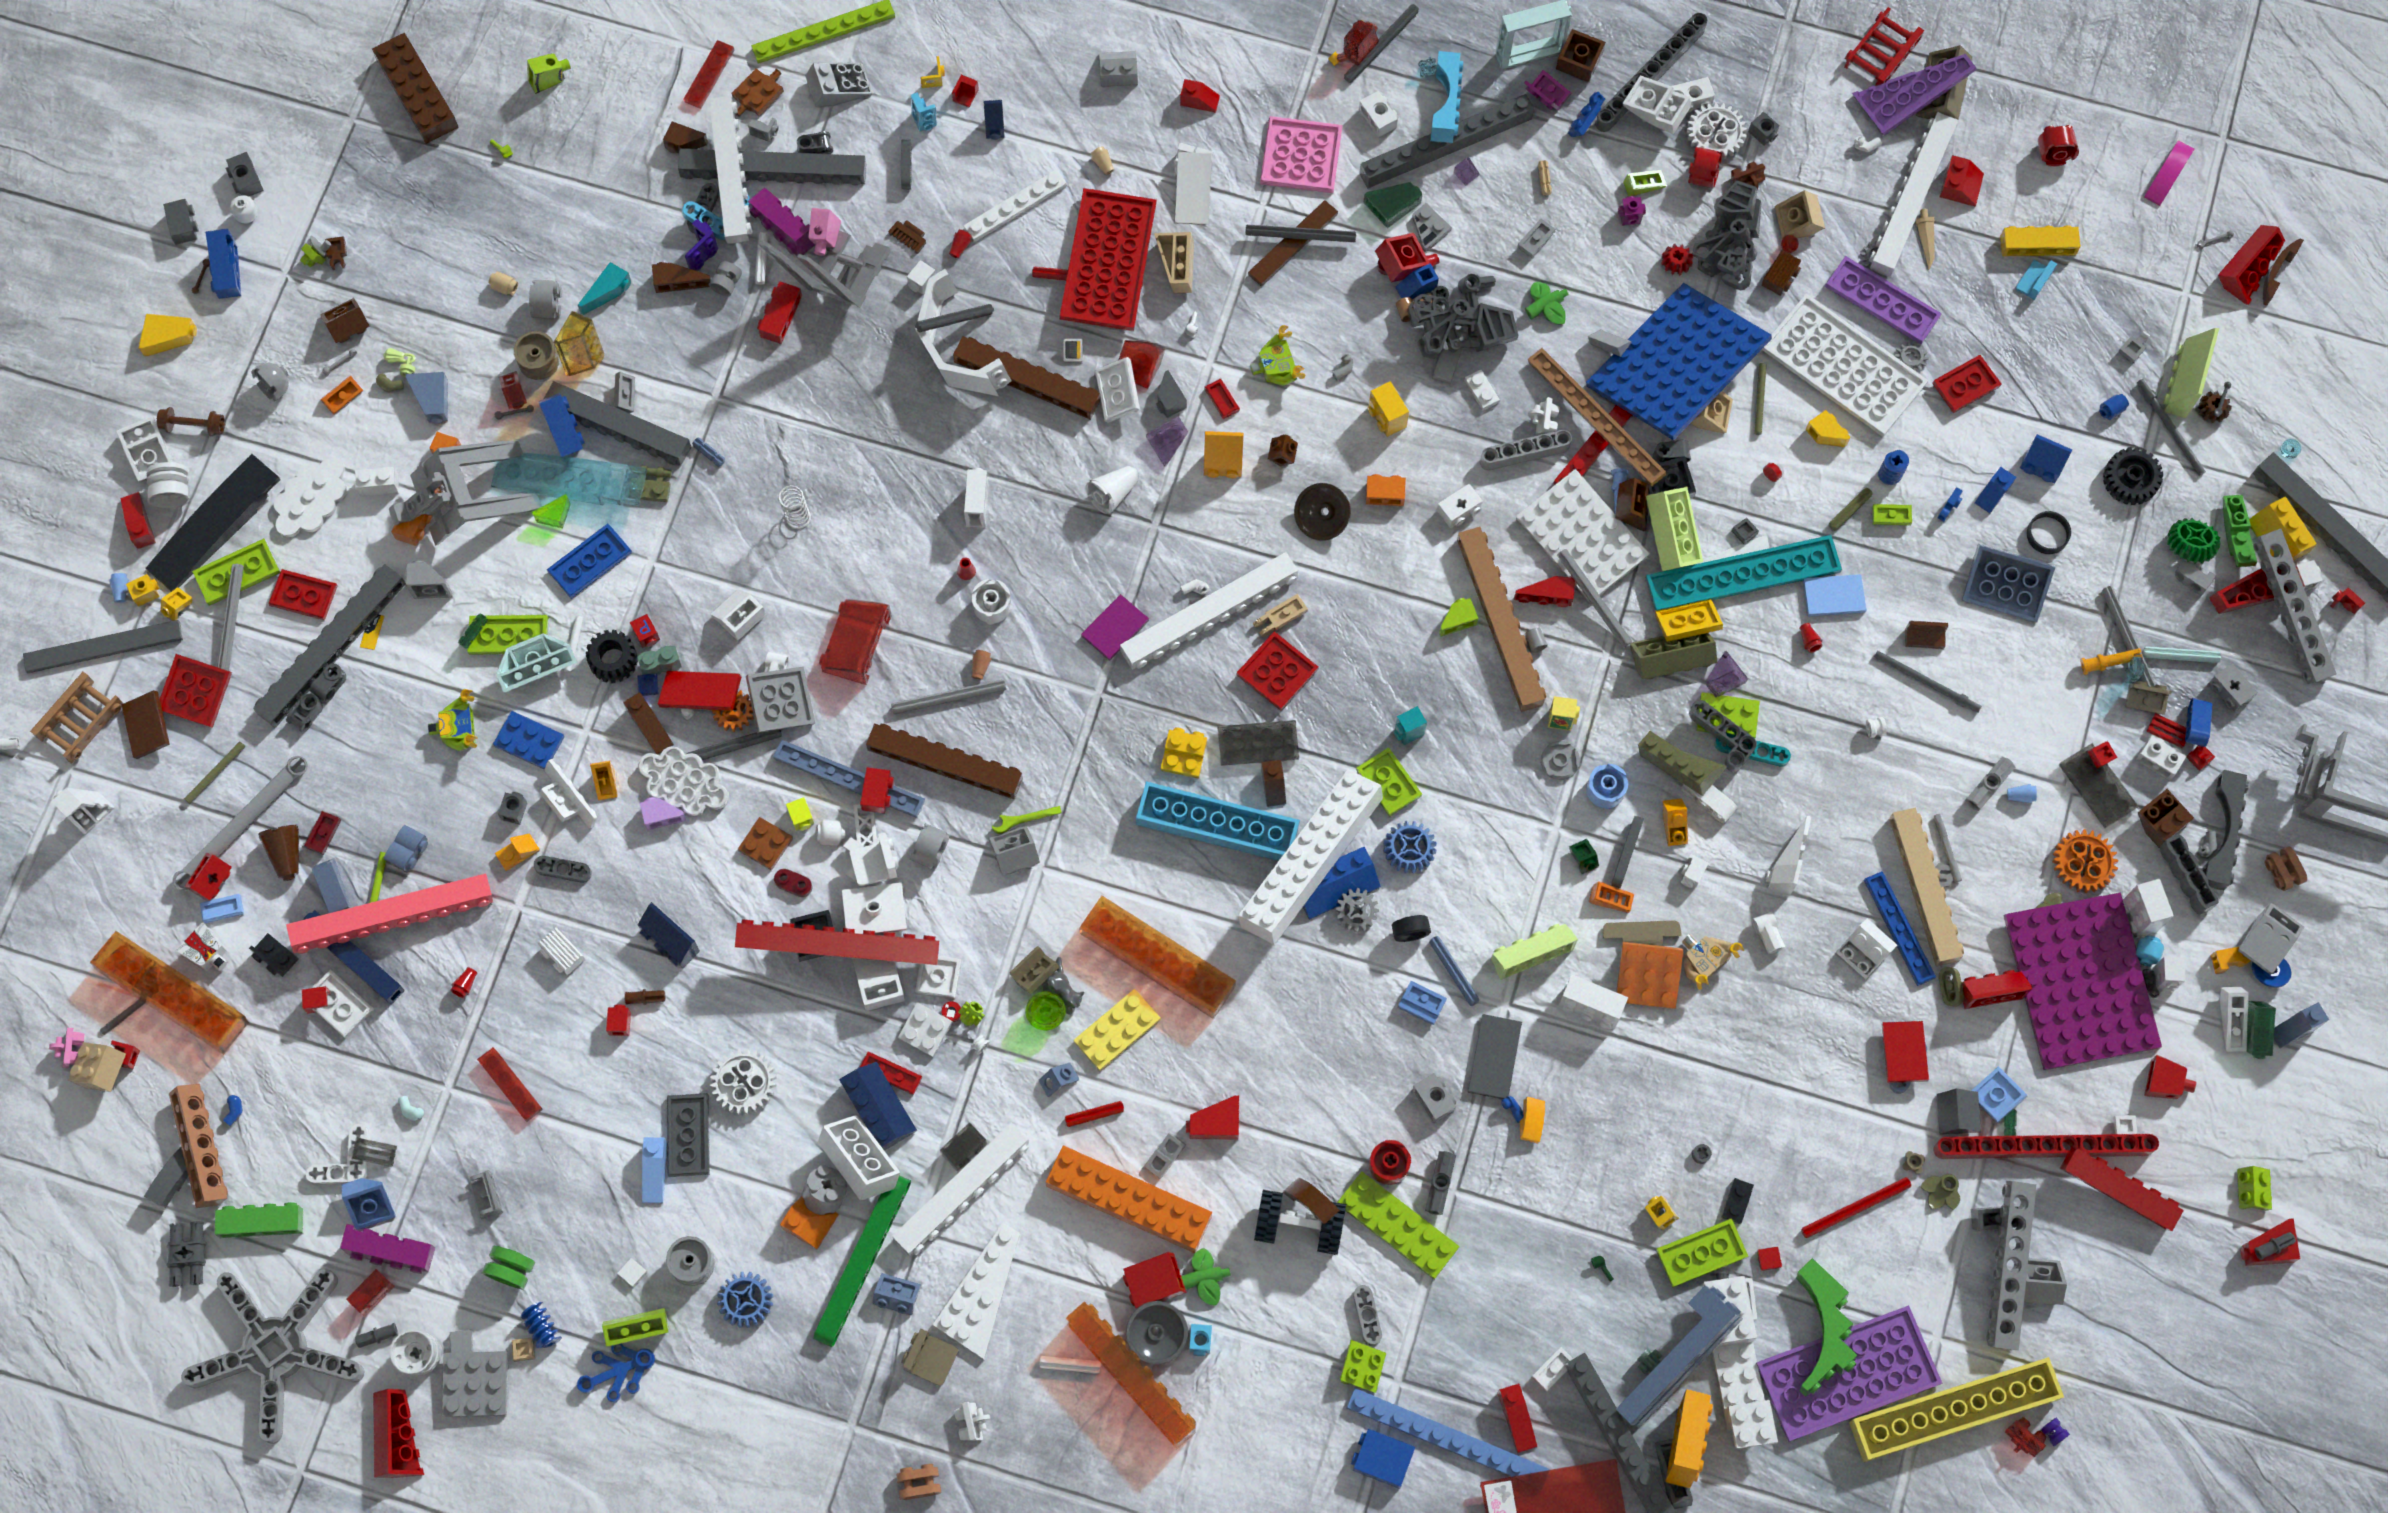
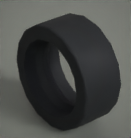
M1425 915L1404 917L1391 924L1394 939L1398 942L1418 940L1431 933L1429 919Z

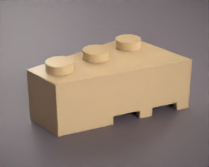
M1191 232L1154 233L1173 293H1192L1194 240Z

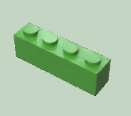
M294 1202L284 1203V1206H276V1204H264L263 1207L243 1205V1208L235 1209L234 1206H223L221 1210H215V1235L219 1238L303 1233V1208Z

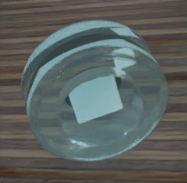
M2295 439L2285 440L2280 447L2281 454L2288 459L2296 458L2301 452L2300 443Z

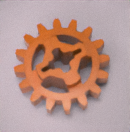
M742 690L738 692L733 710L737 709L736 712L724 710L721 715V710H712V713L715 714L713 716L714 721H718L719 727L724 725L725 731L730 727L735 732L736 727L743 730L742 725L749 726L748 719H754L751 714L753 710L749 695L743 696ZM744 706H746V713H745V715H744L743 712H742V711L745 709Z

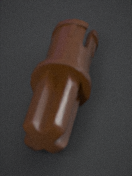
M643 989V991L625 992L626 1005L639 1003L646 1005L647 1003L664 1002L666 999L664 990L646 991V989Z

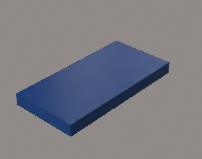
M607 523L550 566L547 572L572 599L629 556L632 550Z

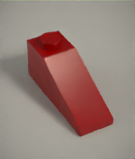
M140 492L120 498L125 524L130 540L135 547L140 549L156 543Z
M1520 1384L1499 1389L1497 1394L1517 1453L1538 1447Z

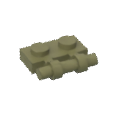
M643 465L641 467H633V474L640 475V478H632L630 499L668 502L671 484L664 481V477L671 478L672 470H666L664 467H658V469L648 468V466ZM647 475L657 476V480H647Z

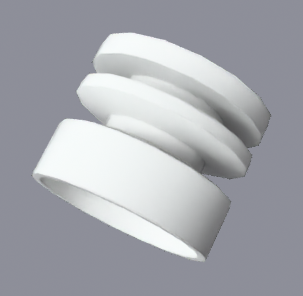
M174 462L153 464L147 468L146 476L147 484L149 485L147 488V499L150 505L171 509L189 503V487L187 486L189 478L187 477L188 469L186 466Z
M415 1329L400 1333L393 1340L390 1348V1359L393 1365L399 1371L414 1376H423L434 1371L439 1365L442 1356L438 1340L431 1334ZM418 1350H421L422 1353L419 1354V1358L415 1357V1354L418 1353Z

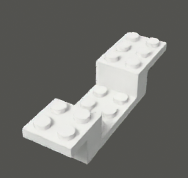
M1745 1276L1703 1282V1287L1706 1285L1709 1288L1713 1286L1716 1289L1718 1288L1726 1296L1724 1300L1726 1302L1729 1301L1731 1304L1733 1303L1741 1311L1739 1315L1743 1318L1712 1351L1727 1432L1732 1431L1735 1449L1777 1443L1778 1439L1770 1400L1765 1401L1759 1369L1756 1364L1757 1359L1753 1341L1757 1338Z

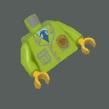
M1280 326L1279 333L1262 347L1259 352V362L1250 365L1253 376L1263 373L1266 382H1272L1281 386L1297 380V377L1299 379L1305 378L1306 375L1300 373L1305 368L1300 365L1295 366L1287 340H1284V337L1289 338L1292 336L1291 331L1285 333L1289 326Z

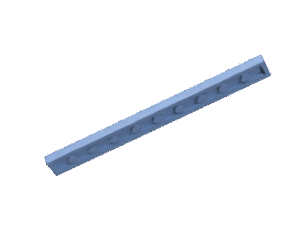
M1354 1388L1347 1409L1541 1490L1550 1470Z

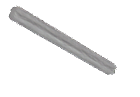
M1563 549L1557 554L1558 558L1622 647L1629 645L1632 642L1631 638L1568 550Z
M233 564L231 568L218 668L227 671L230 669L244 566L240 564Z
M2107 586L2103 588L2102 593L2127 650L2139 648L2113 587ZM2144 657L2142 660L2133 661L2140 680L2147 682L2149 687H2155L2156 684Z
M1004 679L895 702L891 704L893 714L904 713L1005 691L1006 684Z

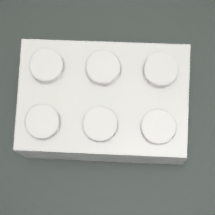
M2160 879L2136 885L2123 899L2130 929L2135 938L2157 933L2174 916Z
M1571 974L1559 1006L1567 1013L1573 1014L1574 1012L1581 1015V1018L1584 1020H1594L1606 1029H1615L1628 997Z

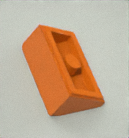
M348 376L322 397L320 401L335 414L363 390L352 376Z

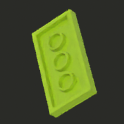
M264 538L192 571L209 606L227 598L233 564L244 566L241 591L280 574V570Z
M548 615L469 616L467 652L469 655L505 654L508 647L543 633L548 635L549 617Z
M1732 1218L1656 1249L1672 1288L1749 1257Z

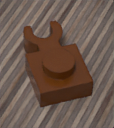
M344 236L325 239L332 244L326 251L328 259H331L330 266L332 270H335L336 263H340L344 269L346 264L342 257L347 256Z

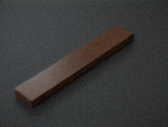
M1324 200L1296 228L1323 229L1338 215V211ZM1284 238L1248 272V275L1262 287L1310 240Z

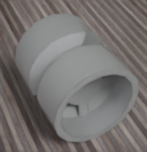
M721 261L716 269L717 274L713 275L709 286L720 295L731 296L735 288L734 283L739 281L742 271L733 263Z

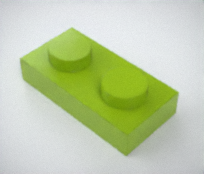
M1873 504L1872 525L1911 526L1912 505Z

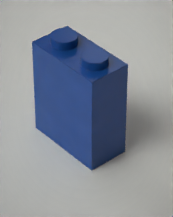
M1368 1429L1367 1433L1362 1432L1358 1442L1361 1445L1360 1452H1355L1351 1464L1354 1465L1353 1471L1400 1489L1415 1447L1371 1429Z

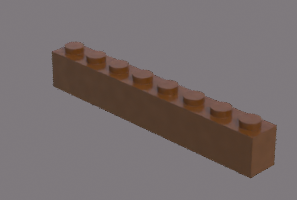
M962 336L953 353L954 363L971 370H979L999 358L1011 379V382L1007 384L1008 386L1089 420L1092 419L1100 403V393L1096 389L1081 386L1079 382L1067 380L1058 373H1050L1042 366L1031 365L1027 360L1017 359L1008 352H1000L989 344H981L975 338Z
M874 723L866 743L867 750L1013 800H1015L1023 780L1022 772L1015 767L1010 766L1007 768L1001 766L1002 764L997 761L991 760L989 762L983 760L979 755L972 754L971 756L965 754L961 749H950L943 743H932L925 737H914L909 735L907 731H896L883 723L880 725Z

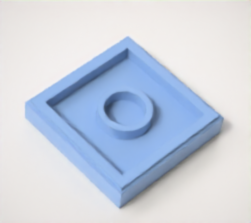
M1999 1066L1971 1090L1978 1092L1979 1106L1997 1124L2028 1097Z

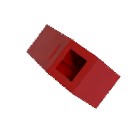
M1554 576L1516 590L1514 600H1518L1520 603L1537 602L1539 605L1556 604L1558 607L1572 606L1575 580L1573 577Z

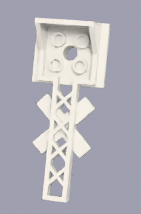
M860 804L853 805L857 841L850 837L843 845V848L849 852L853 849L880 843L876 833L874 812H870V815L864 820L858 813L862 811ZM865 827L872 831L867 838L861 834ZM852 866L846 873V876L857 882ZM882 881L876 882V886L866 887L867 885L861 888L842 890L846 928L855 929V933L863 934V930L875 931V935H883V932H893L895 937H903L902 931L907 930L902 882L882 885ZM874 905L879 907L877 910L874 911L869 910V908Z

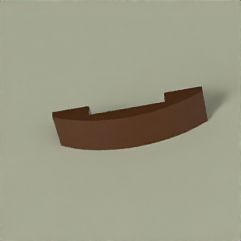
M2300 238L2287 246L2270 268L2263 286L2264 305L2267 306L2280 285L2274 278L2284 260L2291 263L2301 247L2303 239Z
M1297 1178L1283 1191L1291 1200L1299 1202L1311 1211L1313 1216L1323 1224L1340 1211L1321 1191L1302 1178Z

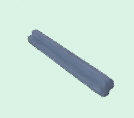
M1439 936L1433 937L1429 943L1470 1006L1479 1002L1477 994Z

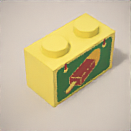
M1554 696L1549 711L1548 728L1571 731L1573 724L1576 725L1580 713L1577 699Z

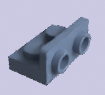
M881 1273L874 1291L873 1304L901 1314L912 1315L921 1284Z

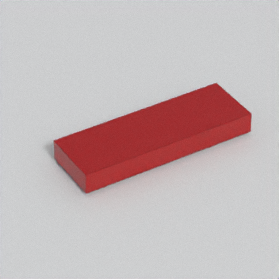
M869 1051L867 1052L860 1067L877 1062L890 1085L909 1094H915L923 1078L921 1075Z

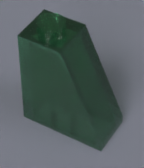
M1411 182L1366 192L1363 203L1388 229L1421 204L1422 191Z
M2248 1001L2246 1052L2257 1059L2273 1056L2276 1008L2264 1001Z

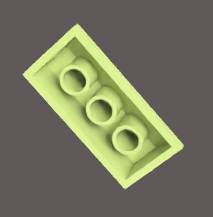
M1684 487L1647 495V506L1650 512L1651 525L1654 531L1662 571L1703 562L1688 488Z
M1555 924L1548 928L1549 931L1544 933L1538 931L1527 940L1519 939L1514 941L1510 947L1505 948V946L1495 949L1491 960L1500 980L1573 951L1578 940L1576 935L1566 924L1561 926Z

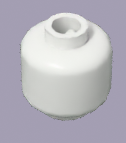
M241 195L231 202V212L238 222L250 223L257 217V207L250 197Z
M822 820L820 824L816 825L815 838L819 840L821 845L837 846L845 838V828H842L841 823L837 820Z

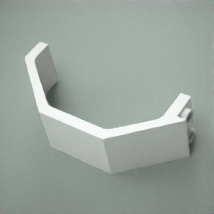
M946 269L928 279L917 321L940 316L943 302L958 293ZM936 329L917 332L948 386L998 396L996 390L1005 387L1011 382L999 358L979 370L949 365L942 361L933 345Z

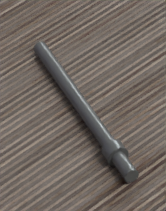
M2144 379L2139 380L2137 384L2144 393L2143 397L2145 400L2151 403L2198 475L2204 474L2206 471L2157 400L2154 390L2149 388Z
M1877 650L1875 658L1957 701L1956 704L1962 707L1966 706L1979 713L1982 706L1968 699V696L1963 693L1961 695Z

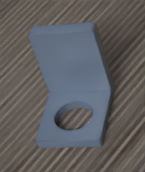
M1066 1063L1051 1068L1039 1079V1082L1047 1097H1050L1060 1087L1077 1082L1079 1077L1071 1063ZM1047 1078L1052 1080V1089L1048 1088L1046 1084Z

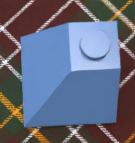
M360 1178L342 1184V1199L355 1229L359 1230L396 1217L382 1182Z

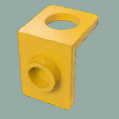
M936 56L938 75L920 77L922 88L943 86L942 76H945L944 65H940L939 56ZM928 80H934V81H935V82H933V83H926V81H928Z

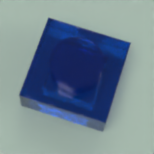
M657 674L637 675L638 692L642 696L659 694Z

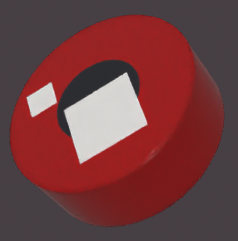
M954 1001L945 1003L941 1010L942 1016L953 1022L958 1021L961 1016L958 1013L961 1006Z

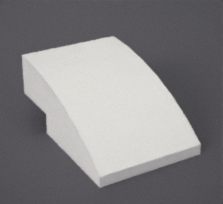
M1640 75L1624 100L1623 106L1646 122L1674 134L1691 108V100L1688 96L1674 92L1672 86Z
M153 416L116 431L138 482L147 479L146 470L149 466L156 463L173 462Z

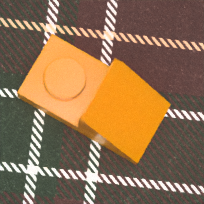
M529 833L509 838L512 843L497 851L495 855L505 871L534 855L540 849Z

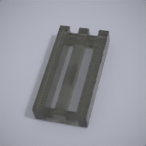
M356 1138L351 1159L392 1167L397 1146ZM359 1144L390 1150L391 1153L359 1146ZM357 1151L389 1157V1161L357 1154Z

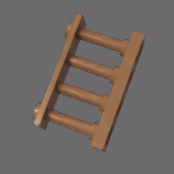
M83 671L30 730L41 742L45 738H49L66 752L63 756L71 764L82 755V751L107 722L120 712L121 705L124 704L116 695L110 700L93 688L92 684L94 681ZM84 693H88L105 706L98 715L79 702ZM71 708H75L92 721L85 730L66 717ZM58 723H62L79 736L72 745L53 732Z

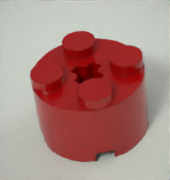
M2071 125L2047 126L2043 129L2044 132L2038 137V146L2041 159L2046 162V165L2062 166L2066 164L2067 160L2071 159L2073 161L2077 158L2079 148Z
M1696 147L1694 151L1695 159L1694 162H1691L1689 168L1688 183L1713 188L1719 175L1722 152Z
M1385 1140L1378 1144L1372 1150L1369 1160V1170L1372 1177L1385 1185H1394L1402 1182L1411 1166L1410 1153L1401 1142L1396 1140ZM1388 1159L1392 1160V1166L1388 1165Z

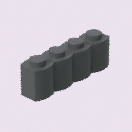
M2180 834L2166 839L2160 846V852L2163 858L2170 863L2172 874L2180 880V887L2184 894L2190 898L2191 907L2198 915L2212 910L2219 903L2218 896L2214 889L2209 886L2205 873L2199 869L2198 861L2189 851L2186 840Z

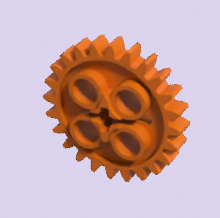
M2083 829L2081 834L2078 830H2075L2073 835L2068 833L2066 838L2063 837L2060 843L2055 846L2057 850L2053 852V855L2057 858H2054L2052 863L2058 864L2054 871H2060L2057 878L2064 877L2065 879L2062 883L2069 882V889L2077 886V892L2084 888L2085 893H2088L2090 888L2093 893L2097 891V888L2102 890L2105 887L2104 884L2108 885L2111 882L2110 879L2115 877L2113 872L2118 870V867L2114 865L2119 860L2113 858L2117 852H2111V848L2114 845L2107 846L2108 838L2102 841L2101 833L2095 837L2093 830L2089 835L2086 829ZM2087 845L2090 846V850H2089L2088 854H2087ZM2074 846L2079 847L2081 853L2076 852ZM2093 851L2098 852L2101 858L2095 857ZM2086 854H2087L2086 863H2088V864L2084 867L2085 860H2084L2083 858H2084V857L2086 856ZM2070 864L2075 865L2077 871L2072 870ZM2084 867L2083 877H2081V871ZM2089 870H2094L2097 876H2092Z

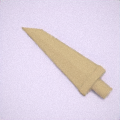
M1921 209V218L1915 221L1927 266L1930 269L1935 259L1934 217H1928L1927 209Z

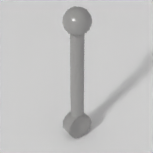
M2229 230L2226 234L2206 241L2199 240L2197 246L2203 248L2208 243L2226 237L2231 238L2234 236V232Z
M351 349L347 355L334 364L324 367L322 372L326 375L329 374L330 370L349 357L355 356L357 351Z

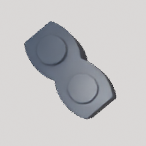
M404 825L385 853L384 860L407 873L415 867L417 863L416 858L419 853H423L427 848V837Z

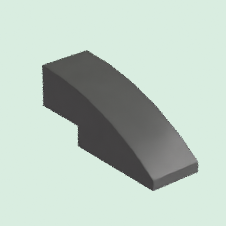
M182 1147L174 1153L161 1169L144 1195L148 1200L164 1208L168 1206L175 1192L180 1191L188 1177Z
M1673 1439L1655 1442L1663 1482L1673 1508L1679 1509L1692 1506L1693 1497L1690 1488L1665 1482Z

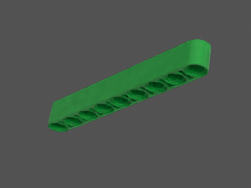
M899 1175L895 1189L881 1193L813 1336L814 1340L830 1347L835 1345L909 1190L911 1180Z

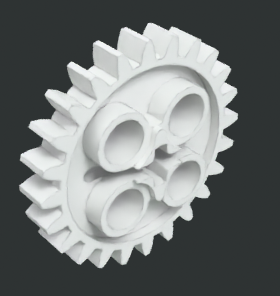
M1715 102L1714 107L1710 103L1707 104V108L1701 106L1700 111L1695 110L1694 115L1690 116V121L1687 124L1686 134H1689L1688 141H1692L1691 147L1697 146L1722 152L1724 159H1726L1727 153L1732 157L1734 151L1738 153L1746 140L1747 128H1744L1746 122L1742 121L1743 116H1737L1738 110L1732 112V106L1726 109L1724 103L1721 107H1718L1717 102ZM1722 119H1725L1721 125L1720 130L1717 131L1714 140L1712 141V143H1709L1713 136V133L1716 132L1719 123Z
M738 1049V1055L730 1051L731 1057L728 1058L723 1055L725 1061L723 1063L717 1061L719 1069H712L716 1074L710 1076L711 1080L715 1081V1083L710 1084V1087L716 1089L712 1094L713 1096H718L716 1099L717 1103L723 1102V1109L729 1106L730 1113L737 1109L738 1115L741 1114L742 1110H745L748 1115L751 1108L754 1112H757L756 1106L759 1105L761 1108H764L762 1102H770L768 1095H774V1092L771 1090V1088L777 1086L776 1083L771 1082L777 1079L776 1075L771 1074L775 1071L774 1067H769L771 1064L769 1060L763 1062L765 1056L762 1054L758 1057L756 1050L752 1055L749 1049H746L745 1054L742 1053L741 1049ZM750 1064L751 1067L748 1071H741L742 1065ZM732 1068L737 1069L755 1095L752 1096L744 1084L740 1082L737 1075L732 1071ZM733 1076L734 1081L731 1084H725L724 1080L726 1077ZM757 1079L763 1080V1083H762L761 1086H759V1087H754V1086H753V1082H754L755 1080H757ZM739 1092H746L744 1099L739 1100L736 1098Z

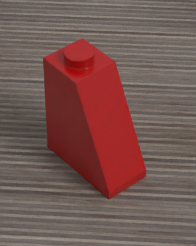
M1239 1095L1232 1096L1190 1114V1121H1186V1133H1190V1139L1238 1140Z
M2294 1218L2284 1221L2242 1245L2241 1258L2245 1260V1266L2295 1263L2300 1260ZM2288 1232L2295 1236L2296 1243L2282 1249L2279 1254L2274 1253L2263 1260H2260L2255 1254L2254 1249L2270 1242L2271 1238L2276 1239Z

